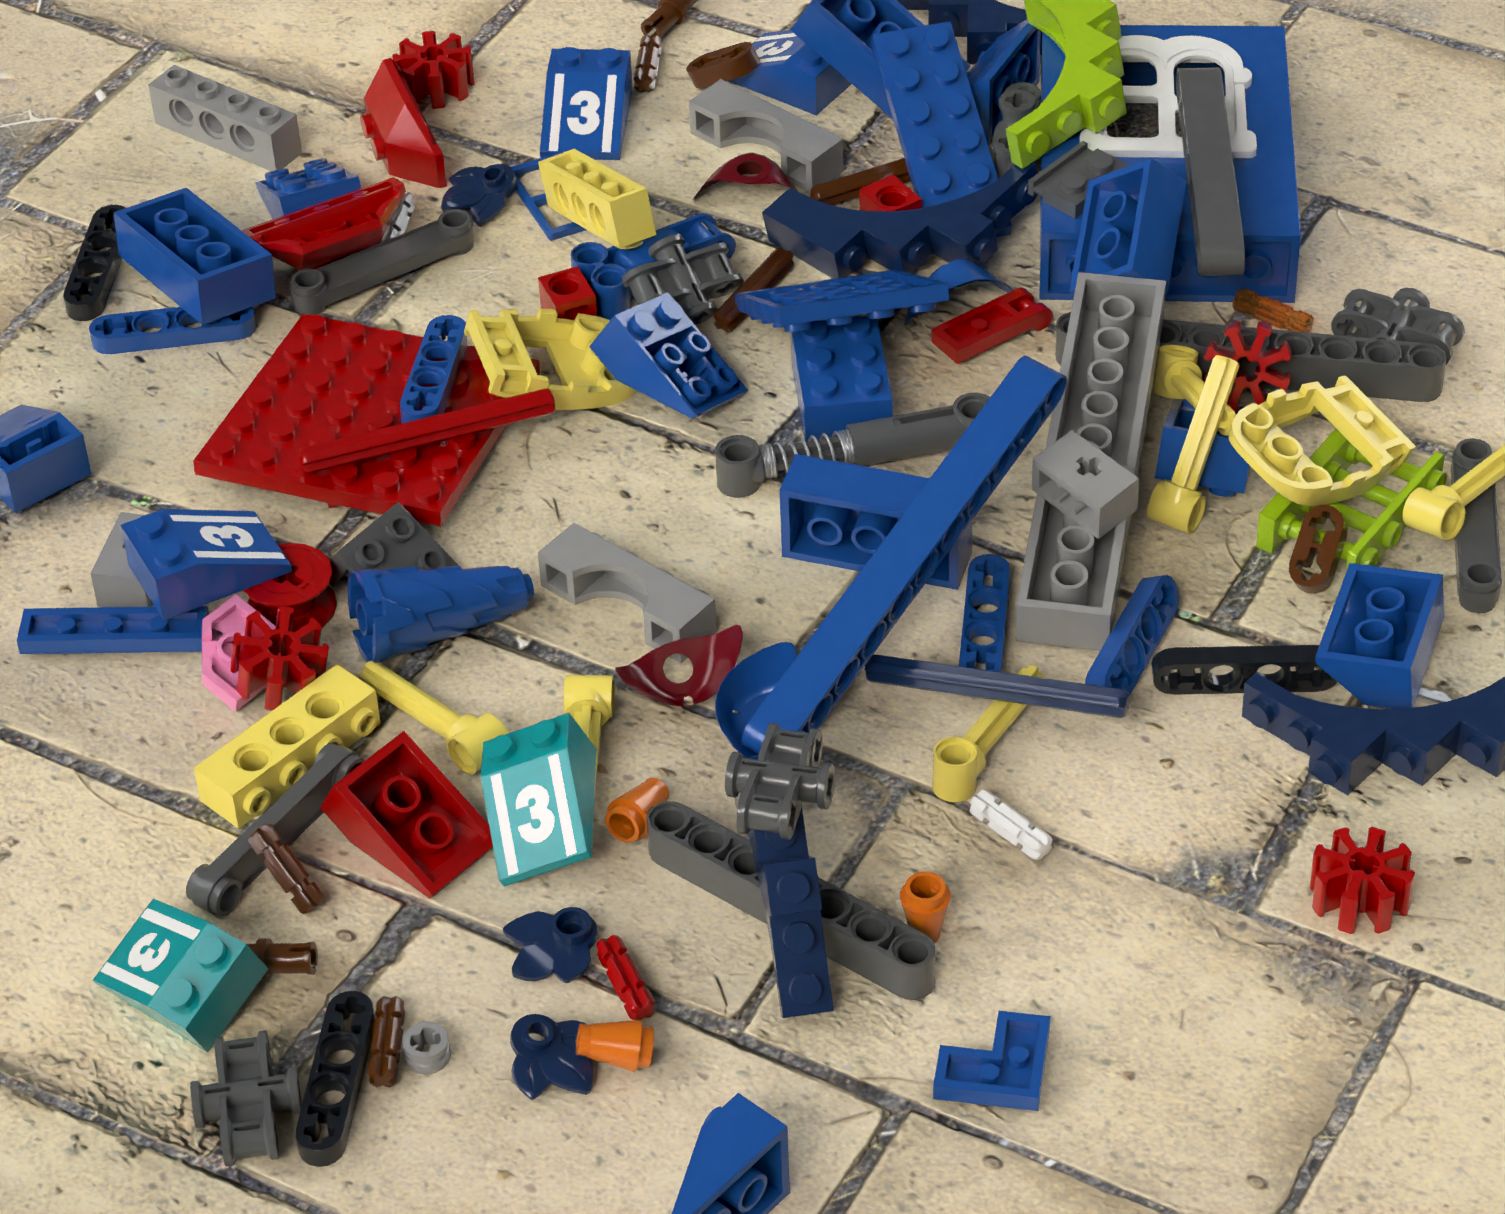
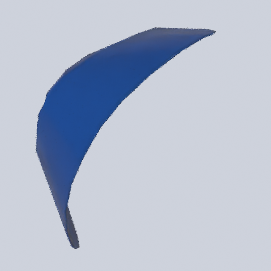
M955 259L948 264H944L929 276L931 279L947 282L948 291L975 281L991 282L1007 293L1013 291L1010 286L984 267L966 259ZM908 308L904 323L905 326L907 325L909 320L917 313L910 312V308Z
M777 643L745 658L728 672L719 686L715 699L716 718L725 737L733 748L738 752H742L744 757L758 755L742 745V735L751 717L795 660L796 650L792 643Z

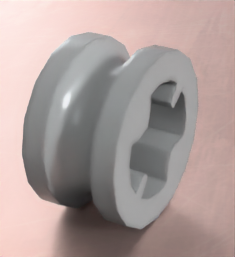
M421 1022L411 1026L404 1033L402 1038L405 1063L409 1069L419 1074H433L442 1070L449 1063L451 1058L449 1038L443 1026L433 1022ZM432 1044L429 1051L421 1052L424 1049V1045Z

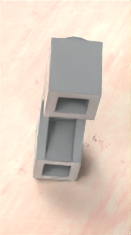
M722 79L689 101L691 134L719 148L741 143H754L770 147L781 155V169L792 184L811 193L810 189L813 186L831 181L844 171L843 138Z
M575 523L570 525L538 552L542 587L575 605L587 600L606 597L623 599L637 605L643 610L645 643L654 649L672 641L717 633L716 607L713 597L709 596L705 591L696 589L675 578L668 571L651 565L634 553L625 551L605 540L599 534L590 532ZM682 654L669 656L679 663H683L687 659Z

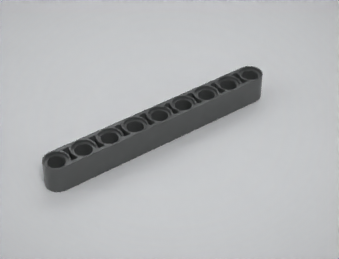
M1071 312L1063 314L1056 322L1055 356L1059 365L1062 362ZM1166 319L1163 321L1159 347L1163 345H1182L1195 349L1198 352L1197 365L1201 370L1203 381L1213 361L1212 359L1209 361L1204 359L1207 348L1212 340L1216 341V345L1235 352L1229 336L1227 337L1224 334L1227 325ZM1241 326L1240 331L1246 345H1252L1257 335L1256 328ZM1272 329L1271 335L1265 338L1261 347L1263 352H1267L1282 346L1283 341L1289 343L1292 351L1290 361L1281 360L1268 366L1282 373H1291V380L1287 390L1299 391L1302 384L1316 381L1324 389L1333 388L1337 383L1338 377L1347 376L1367 397L1430 402L1436 400L1442 393L1446 354L1440 347L1433 344ZM1247 356L1241 357L1242 361L1238 371L1246 370L1249 376L1255 375L1256 366H1260L1258 361L1250 362ZM1261 381L1265 388L1280 389L1277 386Z

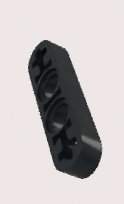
M116 204L101 207L93 214L63 294L66 313L73 320L89 321L97 318L104 311L122 262V258L118 254L114 212L125 209L124 206ZM104 247H110V248H111V249H108V250H105V251H95V250H97V249L104 248ZM92 273H103L96 277H85Z
M1319 645L1174 647L1158 652L1153 657L1151 663L1154 686L1165 694L1173 695L1244 693L1245 682L1255 673L1262 675L1290 692H1320L1332 688L1337 683L1335 679L1316 664L1315 656ZM1273 664L1281 667L1279 671L1272 674L1257 672L1264 665ZM1221 665L1233 668L1231 672L1224 675H1214L1209 672L1212 668ZM1290 667H1295L1296 671H1291ZM1195 668H1200V673H1195ZM1170 670H1177V672L1170 673Z
M345 991L337 994L330 1000L326 1009L296 1126L298 1153L301 1159L308 1165L321 1167L333 1164L342 1157L346 1149L372 1042L375 1021L373 1003L362 992ZM351 1013H357L352 1018V1032L345 1031L343 1020H348ZM338 1050H349L355 1054L350 1061L344 1064H335L327 1060L333 1052ZM336 1090L345 1094L344 1098L334 1105H324L317 1101L319 1096L327 1091ZM320 1123L327 1124L329 1136L324 1137L321 1144H314L320 1137Z

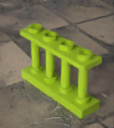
M1336 428L1309 457L1315 465L1322 467L1330 474L1333 483L1343 481L1349 474H1352L1346 471L1351 464L1356 465L1362 462L1372 467V464ZM1435 451L1422 467L1406 462L1390 475L1408 482L1400 493L1376 484L1360 495L1363 498L1387 507L1378 518L1340 502L1325 504L1337 508L1344 517L1347 526L1364 533L1355 544L1345 541L1340 558L1347 561L1346 572L1350 563L1377 566L1381 555L1387 548L1393 549L1397 545L1402 531L1406 527L1403 521V509L1409 495L1420 487L1431 491L1438 485H1445L1447 474L1443 472L1444 454ZM1278 492L1259 513L1256 547L1272 554L1284 540L1297 539L1302 519L1308 511L1316 506L1297 504ZM1316 528L1320 534L1319 544H1321L1326 532Z

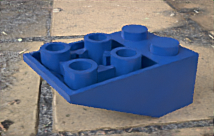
M326 158L306 162L303 164L304 170L289 173L287 168L270 171L265 174L266 180L255 182L256 188L272 219L361 189L357 175L338 166L336 163H328Z
M668 292L614 315L589 346L616 380L692 419L736 399L748 391L734 370L726 364L712 347L707 337L699 331L685 314L680 304Z
M21 404L0 415V499L15 513L91 475L84 436L60 412Z

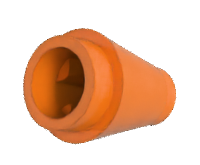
M648 778L645 782L613 800L609 804L605 816L606 827L612 836L625 843L644 839L648 835L647 813L656 804L669 799V790L665 783L657 778Z
M918 872L910 876L901 888L900 900L907 924L926 934L934 943L937 942L940 938L951 893L939 875L932 872Z
M641 1020L591 1023L590 1025L579 1024L576 1039V1055L586 1056V1058L635 1072L637 1067L649 1068L653 1051L654 1028L652 1026H643Z

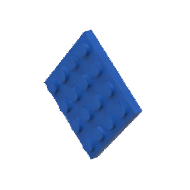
M894 269L736 293L734 296L739 312L750 315L751 320H761L762 324L773 323L774 328L784 327L785 332H796L811 329L810 322L826 321L827 325H842L853 322L852 315H868L869 319H879L894 316V309L910 308V312L935 310V302L949 300L947 282Z

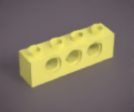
M576 149L538 162L547 204L552 210L619 249L636 248L643 243L644 239L657 235L647 188Z
M336 664L194 767L200 801L238 829L254 817L264 813L270 805L276 802L313 766L317 754L325 745L334 743L349 748L362 737L369 735L374 728L381 724L376 690Z

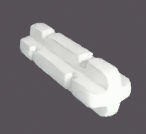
M981 790L970 800V813L983 823H987L989 820L990 822L987 826L1017 848H1020L1022 845L1021 851L1030 858L1039 861L1050 853L1052 837L1039 827L1032 829L1034 824L1005 802H1001L999 805L998 803L1001 799L988 790Z

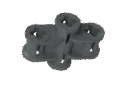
M1020 82L1012 84L1006 88L999 98V108L1003 115V120L997 124L992 139V147L996 153L993 163L998 179L1015 165L1011 161L1005 129L1037 109L1040 105L1041 91L1031 83Z
M681 234L670 235L657 241L649 248V255L651 258L657 259L656 262L645 263L631 269L622 276L621 281L625 287H630L638 305L668 292L680 304L694 325H697L712 317L718 310L716 304L709 302L708 299L721 297L733 292L743 284L744 280L741 274L735 273L727 257L729 249L726 243H716L686 254L683 248L685 243Z
M1407 287L1397 291L1393 298L1366 289L1352 290L1344 300L1343 311H1339L1331 322V329L1334 335L1436 345L1445 352L1446 364L1449 363L1452 357V347L1461 341L1465 333L1464 325L1456 315L1430 308V302L1426 295L1417 289ZM1410 299L1411 301L1406 307L1404 304ZM1362 301L1360 307H1357V303ZM1442 323H1444L1445 325L1441 331L1439 327ZM1355 326L1357 328L1354 333H1351L1353 327Z
M770 723L760 748L758 760L744 758L742 752L734 751L731 753L726 768L725 792L727 797L734 798L741 793L737 808V831L739 833L748 834L751 829L779 833L781 839L790 840L795 831L802 802L817 803L819 809H829L835 787V767L833 764L825 763L822 768H819L823 746L821 729L812 728L808 733L781 729L779 724Z
M267 1030L259 1031L257 1037L225 1041L223 1037H215L214 1048L219 1083L202 1085L199 1080L191 1081L190 1083L192 1110L196 1128H205L206 1122L220 1120L221 1146L226 1167L234 1166L235 1161L238 1159L266 1155L271 1160L279 1159L274 1112L291 1110L294 1115L300 1114L302 1102L297 1068L290 1067L285 1074L273 1075Z

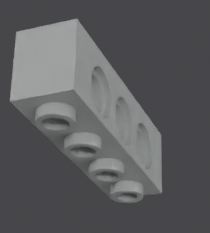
M173 65L148 84L154 120L160 126L269 171L283 169L302 154L297 114L176 65Z

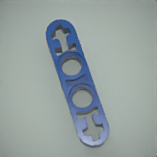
M181 307L100 316L92 321L89 326V332L95 351L101 354H119L240 340L251 336L256 331L257 325L254 309L250 307L223 317L215 324L206 323L196 328H185L186 325L198 321ZM151 327L162 328L159 331L152 333L143 332L145 329Z
M442 315L429 322L400 400L401 423L444 413L467 347V336L464 334L466 322L462 318L454 315ZM434 359H447L444 361H431ZM427 384H436V385H437V386H434V387H422L423 385H427Z
M983 554L975 557L969 564L959 666L977 668V663L985 664V670L1002 672L1010 567L1009 563L998 555ZM985 576H993L992 586H984ZM980 604H991L998 609L993 612L984 613L977 611L975 607ZM978 636H987L995 641L989 645H977L971 640Z
M1168 575L1147 577L1139 582L1088 671L1085 684L1125 689L1129 692L1130 696L1177 612L1179 592L1172 577Z

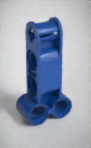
M702 213L656 230L657 235L644 239L640 246L632 249H619L616 246L606 248L596 242L581 243L571 250V268L578 266L596 296L597 316L611 320L614 315L630 309V300L634 299L630 287L623 285L621 281L622 276L639 265L656 262L657 259L651 258L648 250L657 241L670 235L681 234L685 240L683 248L686 254L723 242L726 243L729 249L727 257L730 259L735 252V239L728 233H722L717 228L716 220L710 214Z

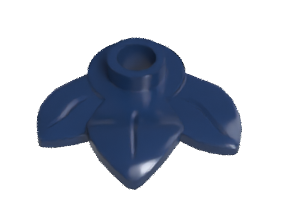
M494 164L486 168L468 167L456 172L449 178L452 187L445 192L441 209L445 212L451 209L471 208L475 223L478 226L483 225L501 212L505 207L506 199L513 194L516 182L513 169L505 164Z
M577 907L561 909L555 915L540 911L528 913L516 918L503 927V933L523 947L513 963L512 975L524 981L535 982L543 980L553 973L564 983H569L579 978L586 972L591 963L589 949L596 943L598 938L597 924L594 919L590 917L588 912Z
M530 1014L520 1018L514 1024L510 1035V1044L516 1057L511 1074L515 1085L525 1096L531 1100L536 1099L546 1090L549 1083L579 1094L587 1095L590 1093L593 1083L591 1060L586 1058V1056L576 1055L579 1024L586 1023L577 1020L556 1023L547 1016ZM529 1034H539L543 1036L545 1039L542 1041H536L529 1036Z

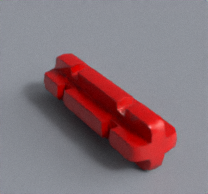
M612 935L608 939H601L596 946L598 949L597 956L602 966L608 969L606 974L619 999L626 1003L624 1008L629 1018L632 1020H642L644 1017L650 1018L655 1013V1000L649 989L643 987L646 983L631 955L625 953L628 949L622 938Z

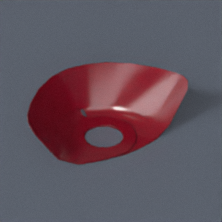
M752 152L739 155L719 167L704 183L695 197L706 188L721 180L743 184L777 183L790 187L797 192L799 191L777 163L765 155ZM744 174H758L750 177L742 176Z
M734 625L716 634L672 641L650 651L627 666L616 667L615 671L623 682L656 702L672 706H691L708 700L718 692L719 686L728 672L735 667L741 650L743 631L740 625ZM673 654L685 655L692 663V675L684 683L671 682L664 674V662ZM690 696L693 700L692 702L684 703V697Z

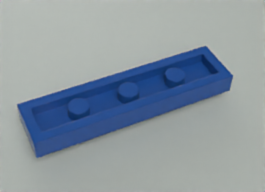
M201 606L163 621L155 607L24 609L17 637V645L20 654L202 652V619L209 615L208 606Z

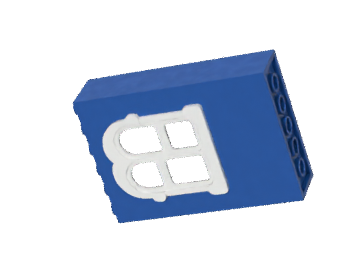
M1120 25L1122 38L1117 41H1119L1124 70V75L1120 79L1122 80L1125 103H1158L1159 134L1152 138L1111 137L1107 134V127L1098 133L1084 128L1041 156L1040 171L1082 141L1088 143V149L1094 151L1098 148L1129 165L1152 157L1186 181L1168 293L1165 294V301L1295 303L1301 233L1285 26ZM1042 32L1041 103L1057 83L1065 61V55L1062 50L1044 32ZM1178 69H1221L1245 247L1243 275H1198L1182 138L1176 135L1175 116H1179L1176 97ZM1041 195L1039 300H1073L1074 295L1069 292L1082 215L1074 219L1044 203L1043 196Z

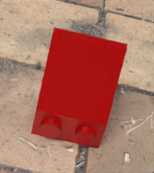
M405 731L401 732L333 785L320 807L354 846L429 899L493 848L490 827L486 820Z

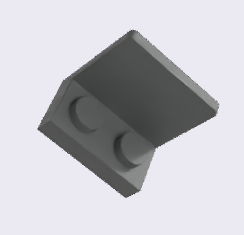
M397 502L334 555L330 561L332 576L329 584L334 587L346 576L349 578L350 573H354L353 571L362 569L380 570L418 567V570L459 565L414 517Z

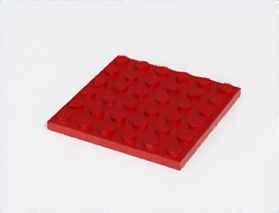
M303 313L193 460L195 475L378 514H384L399 502L417 522L441 527L507 425L309 474L304 473L299 463V449L401 424L400 400L423 337L405 334L397 330H385L364 326L356 322L349 323L324 318L320 315ZM475 346L466 347L444 413L504 399V397L489 393L490 381ZM434 359L431 361H444L447 359ZM531 359L537 375H540L539 360ZM427 384V385H423L422 387H434V386H437V385H436V384Z

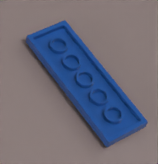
M951 22L872 34L871 46L914 193L922 199V208L959 199L996 182L998 176ZM1011 220L1003 230L996 233V237L1011 235L1013 227Z

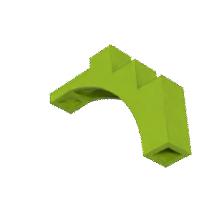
M1024 0L1028 23L1044 32L1059 46L1065 55V61L1057 83L1039 107L1005 129L1013 164L1023 169L1082 129L1087 128L1094 133H1098L1127 113L1122 80L1120 79L1124 75L1120 45L1119 41H1117L1122 38L1117 4L1109 0Z

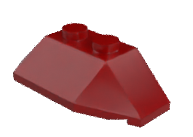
M391 58L382 60L364 97L366 114L360 115L364 136L366 139L371 138V146L376 161L383 160L389 175L436 188L447 187L443 153L412 94L400 66Z
M392 177L241 231L271 253L272 257L299 270L318 269L330 264L332 260L343 256L347 257L380 244L406 189L403 182Z

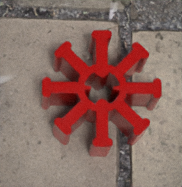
M426 31L422 32L423 46L410 42L409 38H405L399 43L400 55L393 54L392 57L395 63L400 66L417 104L426 96L431 95L432 108L440 109L446 107L444 93L458 98V101H463L469 96L468 84L471 86L475 84L472 52L469 45L462 48L461 36L450 33L446 40L437 44L436 32Z
M1236 321L1228 324L1224 332L1225 336H1229L1235 352L1216 345V341L1212 340L1204 356L1206 361L1213 360L1216 355L1225 356L1237 361L1239 367L1242 361L1241 357L1247 356L1250 362L1258 361L1260 366H1256L1255 375L1249 376L1246 370L1237 372L1234 388L1227 401V405L1235 412L1239 408V398L1244 388H1250L1256 404L1260 405L1267 399L1261 381L1277 386L1280 389L1282 388L1285 392L1290 384V372L1282 373L1268 367L1281 360L1290 361L1292 351L1289 343L1283 341L1282 346L1263 352L1261 347L1265 338L1271 335L1272 326L1262 321L1258 322L1256 328L1257 335L1252 345H1246L1240 331L1241 322ZM1208 372L1205 375L1204 382L1206 381Z
M278 607L276 628L274 630L261 618L260 611L251 613L246 617L245 635L241 636L237 632L233 638L230 671L232 673L239 671L237 692L244 699H249L251 693L267 685L264 706L266 710L273 711L282 704L283 689L285 687L295 695L326 672L329 646L327 644L320 646L322 626L316 619L310 618L307 625L292 632L294 609L291 607Z
M1344 827L1333 832L1331 850L1324 848L1322 844H1318L1313 853L1310 889L1314 890L1313 910L1317 916L1323 917L1326 912L1340 908L1338 930L1349 934L1355 933L1358 913H1366L1375 926V933L1379 934L1390 930L1393 911L1400 912L1401 916H1406L1410 909L1415 875L1413 870H1409L1412 852L1404 843H1401L1398 848L1383 852L1386 831L1382 829L1369 828L1365 848H1358L1349 835V828Z

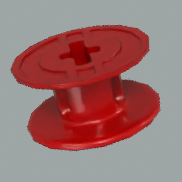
M279 544V548L291 564L292 572L243 590L249 596L247 603L256 611H260L261 615L275 626L278 607L293 608L292 632L307 625L310 618L316 619L323 628L334 617L337 607L334 590L329 586L332 576L329 559L319 549L306 544Z

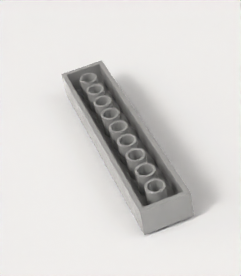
M1078 272L1060 373L1067 377V385L1061 400L1052 411L1046 448L1073 430L1087 441L1097 444L1103 453L1120 465L1130 468L1135 476L1138 477L1164 321L1166 281ZM1037 494L1016 602V641L1098 651L1102 649L1113 629L1131 515L1098 539Z

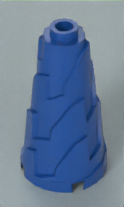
M450 566L418 570V567L380 570L362 569L350 573L347 590L350 619L357 618L360 628L353 631L357 647L366 662L373 661L374 663L428 648V643L469 633L471 628L503 620L512 616V613L525 610L528 601L534 599V587L530 575L522 574L518 567L510 568L509 566L462 569L461 566Z

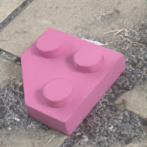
M234 594L202 619V685L235 712L267 687V685L262 686L251 693L249 699H244L237 692L239 671L236 673L230 671L234 634L238 632L241 636L245 635L246 617L256 611L237 594ZM261 615V618L274 630L276 626Z

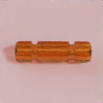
M1239 289L1232 303L1235 311L1245 315L1252 314V317L1280 329H1287V331L1310 333L1314 323L1312 315L1301 310L1294 311V308L1266 296H1259L1258 293L1249 289Z

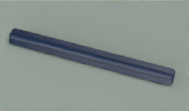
M877 654L872 655L864 668L866 679L874 683L1115 718L1125 717L1131 704L1129 692L1125 689Z

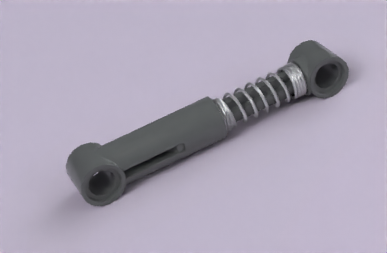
M978 392L967 393L958 397L954 404L950 406L846 424L845 430L834 431L832 437H828L827 434L823 433L820 439L817 440L815 436L811 435L807 442L799 437L796 444H793L788 439L784 446H781L779 442H775L773 447L770 443L761 444L760 446L754 439L748 436L732 435L723 438L715 447L717 487L726 496L734 498L750 496L759 489L764 479L777 477L778 471L785 470L787 474L795 454L832 461L842 460L843 463L867 466L950 451L989 400L990 396Z

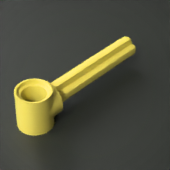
M1163 345L1159 347L1153 386L1154 393L1171 399H1186L1196 409L1205 384L1202 380L1201 370L1197 365L1198 352L1193 348L1182 345ZM1227 404L1218 427V431L1223 436H1229L1232 421L1236 415L1235 411Z
M1216 355L1213 358L1172 480L1164 479L1154 488L1147 506L1148 519L1187 534L1194 533L1199 526L1205 511L1206 498L1202 496L1203 492L1197 488L1239 369L1237 361L1220 355Z
M1505 444L1451 486L1438 485L1431 491L1422 487L1415 489L1409 495L1404 505L1403 521L1405 525L1445 541L1455 538L1464 524L1465 506L1505 476Z
M368 661L364 664L363 671L359 674V679L374 688L378 695L445 738L450 758L461 771L468 775H474L481 769L483 742L508 734L505 726L494 715L483 713L479 717L473 714L461 716L381 663Z
M1029 665L1017 673L1019 675L1046 678L1045 675L1039 672V667L1036 665ZM994 700L963 738L947 737L937 742L933 749L932 789L934 794L948 802H962L971 798L976 791V778L986 765L985 755L1027 705Z
M566 675L564 681V714L570 713L597 749L596 787L601 726L609 718L614 717L615 711L614 675Z

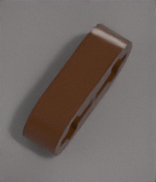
M742 42L699 56L689 63L686 71L694 86L701 89L713 85L720 79L729 81L752 72L760 64V59L751 42Z
M1319 505L1307 512L1289 562V573L1292 580L1301 591L1316 594L1330 586L1344 548L1348 527L1342 514L1333 506ZM1330 519L1335 530L1326 531L1322 543L1319 544L1320 534L1315 526L1324 525L1326 520ZM1315 554H1318L1316 563L1322 572L1320 574H1312L1310 580H1307L1301 569L1303 567L1310 568Z

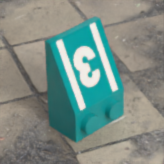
M570 713L549 720H543L537 724L483 742L481 783L498 877L503 886L592 857L597 749Z
M153 898L94 977L93 981L208 1053L214 1045V1038L220 1037L268 968L244 942L206 920Z

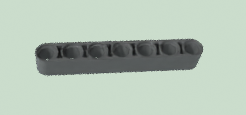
M1178 69L1177 103L1198 275H1243L1245 247L1221 69Z
M665 801L653 806L647 813L646 819L651 859L661 867L767 924L750 840L681 803ZM818 877L822 904L820 912L827 958L898 997L907 1000H918L932 993L935 987V944L933 940L926 934Z

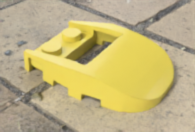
M543 308L538 309L536 316H519L517 309H501L499 317L480 316L478 310L469 311L464 334L472 338L490 381L488 388L490 394L508 398L546 388L551 391L554 397L555 410H584L618 404L629 399L637 392V390L616 380L589 347L610 322L608 319L578 313L575 320L557 318L555 309ZM525 347L546 348L562 385L549 384L547 376L537 375Z
M1347 376L1338 377L1337 383L1333 388L1324 389L1316 381L1302 384L1298 392L1287 394L1281 388L1268 393L1266 401L1262 404L1251 403L1238 411L1233 418L1228 436L1231 445L1238 454L1271 487L1287 499L1304 506L1331 504L1364 494L1404 465L1416 447ZM1320 411L1359 453L1372 464V467L1365 472L1360 470L1349 474L1343 481L1333 483L1330 474L1322 467L1315 465L1303 452L1301 444L1295 438L1286 435L1281 428L1292 425Z

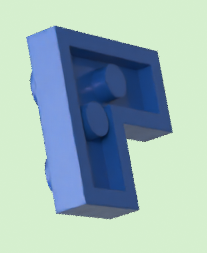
M998 1011L992 1051L940 1045L933 1083V1099L1038 1111L1051 1016Z

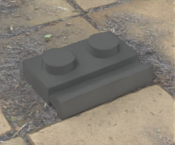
M1082 141L1029 179L1028 194L1031 196L1035 194L1043 196L1044 203L1076 219L1083 214L1088 181L1127 167L1129 164L1098 148L1092 151L1088 149V143Z

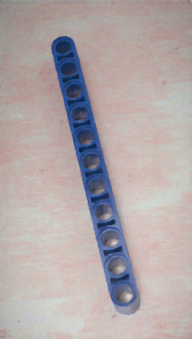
M1023 356L1016 362L751 717L742 735V745L759 755L767 727L770 723H777L784 730L808 733L812 728L819 729L1055 409L1065 392L1067 377L1028 356Z

